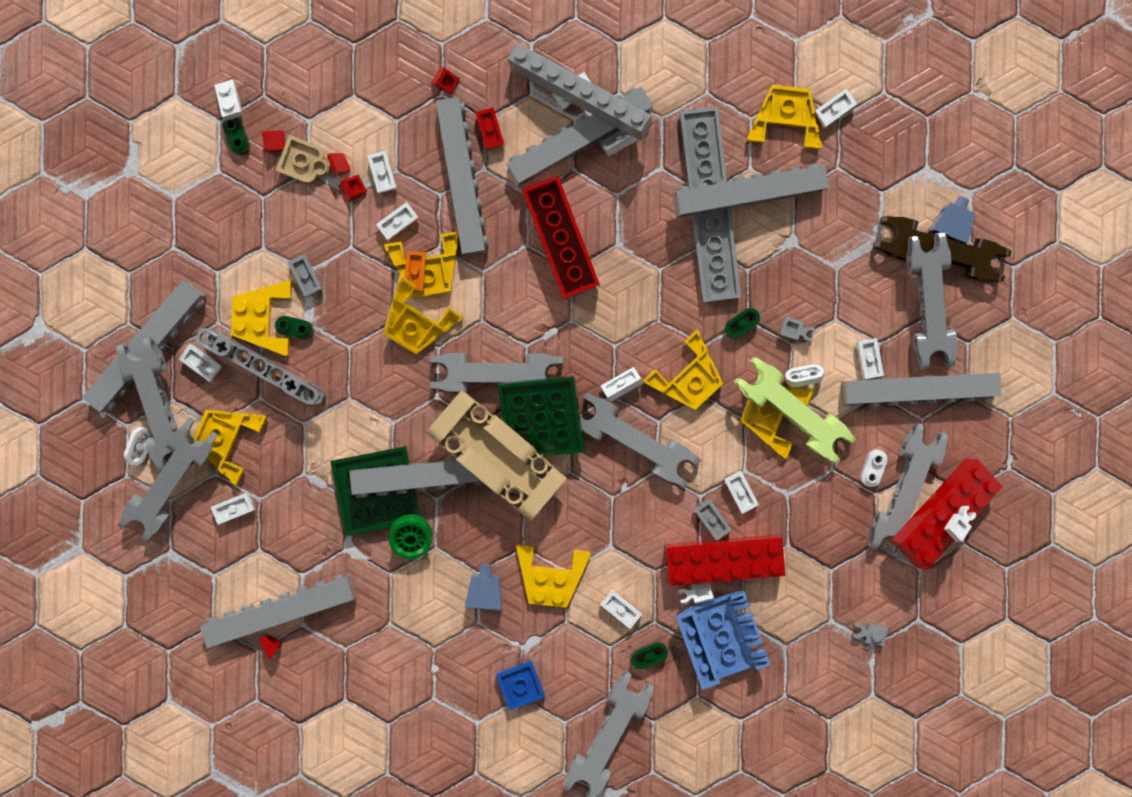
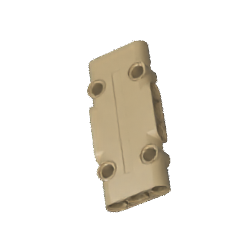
M463 390L426 431V434L453 455L463 467L494 493L504 498L530 521L538 514L566 479L561 472L547 462L544 457L540 456L534 447L501 419L489 413L485 407L481 406ZM477 410L483 411L484 419L476 420L474 412ZM457 440L459 448L451 450L448 447L449 441ZM536 460L543 462L544 467L541 471H537L534 468ZM511 490H516L519 494L516 501L509 499L508 494Z

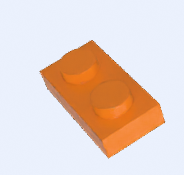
M406 252L405 278L416 285L414 291L424 292L426 252Z

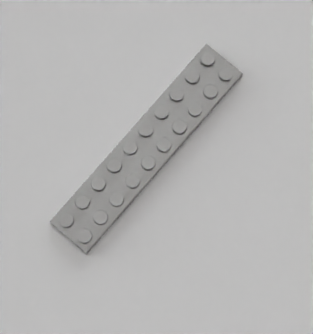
M718 106L680 111V125L689 189L696 188V185L701 183H707L709 186L714 185V182L719 180H726L727 182ZM731 208L692 215L702 303L741 298Z

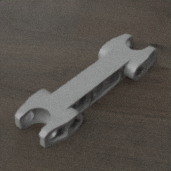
M935 233L934 247L927 253L922 251L918 236H911L908 239L906 261L908 273L917 274L922 333L913 335V346L919 368L928 370L930 367V356L938 350L942 352L946 366H955L958 349L957 335L954 329H946L942 270L951 268V252L945 233Z
M200 328L195 337L197 343L209 351L225 357L306 404H321L326 396L325 391L319 386L297 376L218 330ZM208 332V333L206 334L205 338H204V341H205V343H204V342L202 341L201 337H202L203 333ZM244 352L248 355L246 362L241 360V355ZM260 362L265 364V369L262 372L258 369ZM277 371H280L282 373V379L280 381H277L275 379V373ZM311 391L314 392V398H313V399L310 398V392H311Z
M151 336L143 339L145 350L143 358L133 355L127 343L118 345L117 352L119 368L126 382L135 381L153 437L147 438L146 446L150 458L158 471L161 472L168 462V453H173L165 446L178 428L159 375L166 372V362L163 353Z
M446 353L430 356V362L443 363L448 369L446 379L440 382H430V388L452 392H461L462 390L467 392V382H514L546 378V368L551 364L563 363V357L548 354H527V363H467V353Z
M589 393L585 394L584 398L595 407V414L591 419H581L582 430L599 441H601L605 433L655 462L656 464L652 470L653 473L669 482L686 487L688 482L677 474V465L683 460H689L699 465L701 460L687 447L673 439H670L667 446H664L615 417L620 409L619 407L605 399L595 397Z
M189 418L172 435L165 446L173 454L145 497L143 498L135 493L122 512L117 527L123 529L129 521H140L145 527V532L141 537V540L145 543L159 530L170 513L161 508L191 463L200 468L211 453L218 434L212 432L205 441L193 439L190 429L195 420Z
M915 423L912 426L908 435L903 440L899 453L901 457L907 458L886 514L877 512L870 527L869 547L877 549L883 538L886 536H892L893 538L910 520L929 468L938 469L943 461L948 434L939 432L935 436L934 441L926 446L921 438L924 429L923 425ZM894 545L892 555L901 559L903 554Z
M628 670L623 672L620 678L613 684L606 698V702L613 705L585 757L579 753H576L573 757L563 789L569 791L578 780H584L590 785L586 797H597L604 789L611 774V771L606 769L605 765L631 717L634 716L640 720L645 714L654 690L652 683L648 682L641 692L632 693L627 689L631 679V672Z

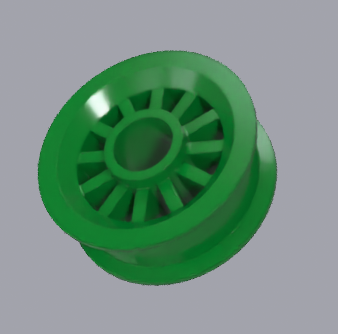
M404 515L393 522L390 528L389 545L392 551L399 557L416 559L425 555L431 547L432 528L428 521L421 516Z

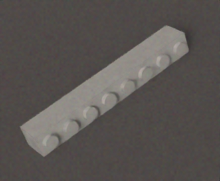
M519 43L508 57L512 71L640 141L643 140L652 125L650 114Z
M642 86L638 89L636 87L631 88L624 97L620 98L646 113L652 111L653 106ZM593 114L587 118L583 116L576 120L575 125L571 127L568 125L560 129L559 134L554 137L550 135L542 140L543 143L540 145L528 147L526 153L521 156L519 154L514 155L509 159L510 162L507 163V166L520 187L620 129Z
M459 97L438 100L436 105L462 255L486 253L485 247H489L487 235L483 236L482 228L486 227L484 217H480L479 209H482L481 198L476 196V190H479L477 179L473 178V171H476L474 160H470L469 155L473 151L471 141H467L466 134L469 133L468 123L463 120V115L466 114L465 105L460 102Z
M818 163L807 165L805 169H800L798 166L789 168L788 172L775 170L769 172L770 175L763 176V173L751 175V178L748 179L741 176L733 178L731 182L719 180L715 181L714 185L709 186L707 183H701L692 189H689L688 186L677 188V191L672 194L676 218L822 192L829 188L825 165L818 166Z
M182 280L128 343L133 355L143 358L145 353L143 339L151 336L156 341L161 352H163L167 347V342L179 334V328L191 320V314L203 306L205 303L204 299L207 296L191 282ZM117 356L83 395V398L99 412H110L117 406L118 399L129 392L130 385L133 382L135 383V381L126 382L124 380Z
M1000 373L841 381L842 403L849 404V408L861 407L860 403H868V407L880 406V402H887V406L899 405V401H906V405L918 404V400H925V404L937 403V399H944V403L956 402V398H963V401H975V397H982V400H994V396H1001Z
M457 460L350 471L352 495H357V498L368 497V493L375 492L376 496L388 495V491L396 490V494L407 493V489L415 488L416 492L427 491V487L435 486V490L446 489V485L454 484V488L465 487L466 483L473 482L474 486L484 485Z
M339 574L332 577V581L326 582V580H321L314 583V587L308 588L303 586L296 589V593L290 594L285 592L278 595V599L275 600L267 598L261 600L259 605L253 606V604L241 607V611L235 612V610L225 612L223 613L224 616L217 618V616L209 617L200 626L206 647L209 648L352 601L357 597L351 576Z

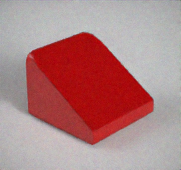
M440 67L431 84L451 95L460 78L445 67Z
M283 130L261 132L266 152L283 151L286 144Z
M343 153L327 154V158L336 175L340 176L351 171Z
M359 175L344 179L338 185L346 202L367 192Z
M268 633L260 639L268 658L271 659L282 645V642Z

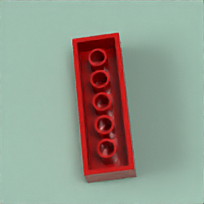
M559 176L522 189L524 199L563 300L599 287L600 283Z
M964 459L890 541L916 568L928 570L955 541L944 529L953 514H959L961 506H969L967 515L968 513L975 512L977 516L1003 486L978 459Z
M778 534L719 539L717 541L707 540L664 544L667 579L670 586L786 576L783 539Z

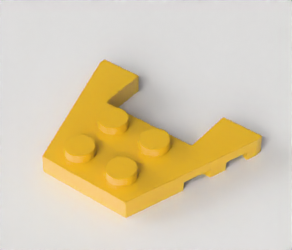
M771 85L746 138V142L764 143L766 124L805 128L803 148L821 150L822 143L819 139V129L814 115L815 109L811 90Z
M458 231L441 234L444 254L426 258L424 292L413 291L411 294L413 299L451 292L459 240ZM402 242L385 244L384 247L400 276L405 278L406 260Z
M400 276L383 333L417 354L436 340L435 338L440 334L448 331L453 324L461 321L463 316L448 306L438 322H435L406 303L416 285Z
M285 281L232 296L231 335L284 356H289L290 339L270 338L272 298L292 299V281Z
M695 330L684 341L697 357L672 381L668 383L656 369L642 380L645 384L694 410L723 384L698 330Z
M784 387L805 405H808L814 390L812 388ZM748 400L740 422L781 457L787 459L793 443L775 436L783 415L767 402L760 408Z
M205 410L193 439L205 441L212 432L218 434L212 451L206 460L218 468L217 470L228 477L230 482L237 485L245 468L227 461V458L241 426L243 425L261 432L268 416Z
M517 544L516 548L529 604L567 608L591 556V552L574 550L571 570L533 566L534 546Z

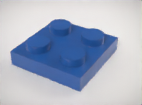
M532 660L496 673L509 711L545 697Z

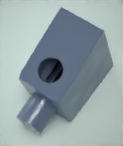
M958 196L955 204L948 203L944 205L928 229V232L933 235L935 233H945L946 239L967 244L975 216L974 212L966 209L969 199Z
M480 564V574L472 575L465 608L502 609L500 578L498 575H491L492 565Z

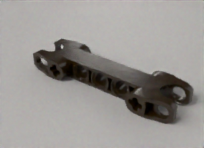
M882 216L879 223L891 228L893 239L891 242L876 241L873 243L872 248L881 251L887 256L906 260L909 237L918 236L922 251L927 253L934 247L935 235L917 231L919 222L914 219ZM976 238L973 246L947 239L951 252V264L967 268L965 277L977 281H1004L1005 276L992 269L991 260L994 256L1005 258L1011 256L1012 251L1001 246L997 242Z

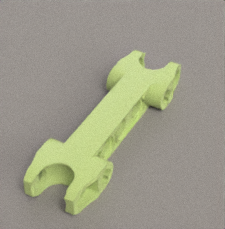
M753 357L750 363L758 372L756 382L750 385L746 381L737 378L734 384L756 406L762 408L766 402L769 403L810 437L805 444L810 450L838 464L840 459L833 452V442L839 437L852 444L856 440L846 425L831 414H828L823 420L780 385L785 376L779 370Z

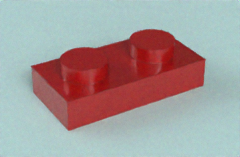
M494 107L475 112L486 151L505 146Z

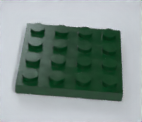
M575 375L504 382L497 385L503 422L534 447L540 456L583 453L585 451Z
M407 446L330 461L345 536L390 528L396 519L404 515L420 516L415 488L407 489V493L396 494V490L388 491V495L376 496V492L368 493V497L357 498V495H352L351 470L408 465L410 460Z

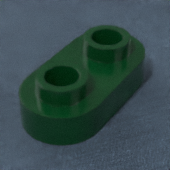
M238 118L224 121L223 130L230 149L237 155L246 154L250 150V142L243 122ZM235 123V127L230 129V124ZM241 141V145L236 147V143Z
M754 308L743 310L725 324V334L730 338L740 337L759 323V312ZM748 314L752 316V321H747L746 316ZM732 325L736 326V332L730 330Z
M280 316L275 322L276 331L282 335L306 340L314 334V326L306 320ZM283 322L287 323V327L285 329L282 328ZM302 326L306 328L305 333L300 332Z
M657 641L638 648L631 654V663L637 669H645L660 663L668 656L667 647L664 643ZM656 648L661 649L659 654L654 652ZM642 655L644 658L638 661L637 656Z

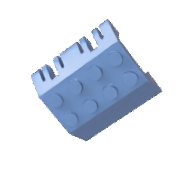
M745 591L726 593L715 597L714 601L695 604L676 616L702 690L720 684V678L751 667L759 670L770 665L765 649L752 650L751 647L763 643L762 638H758L760 633L755 619H752L754 618L753 613L740 614L738 611L750 606L749 602L746 601Z

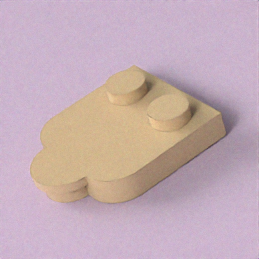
M289 135L276 172L304 183H312L316 178L327 176L330 167L328 162L324 160L322 149L317 145Z

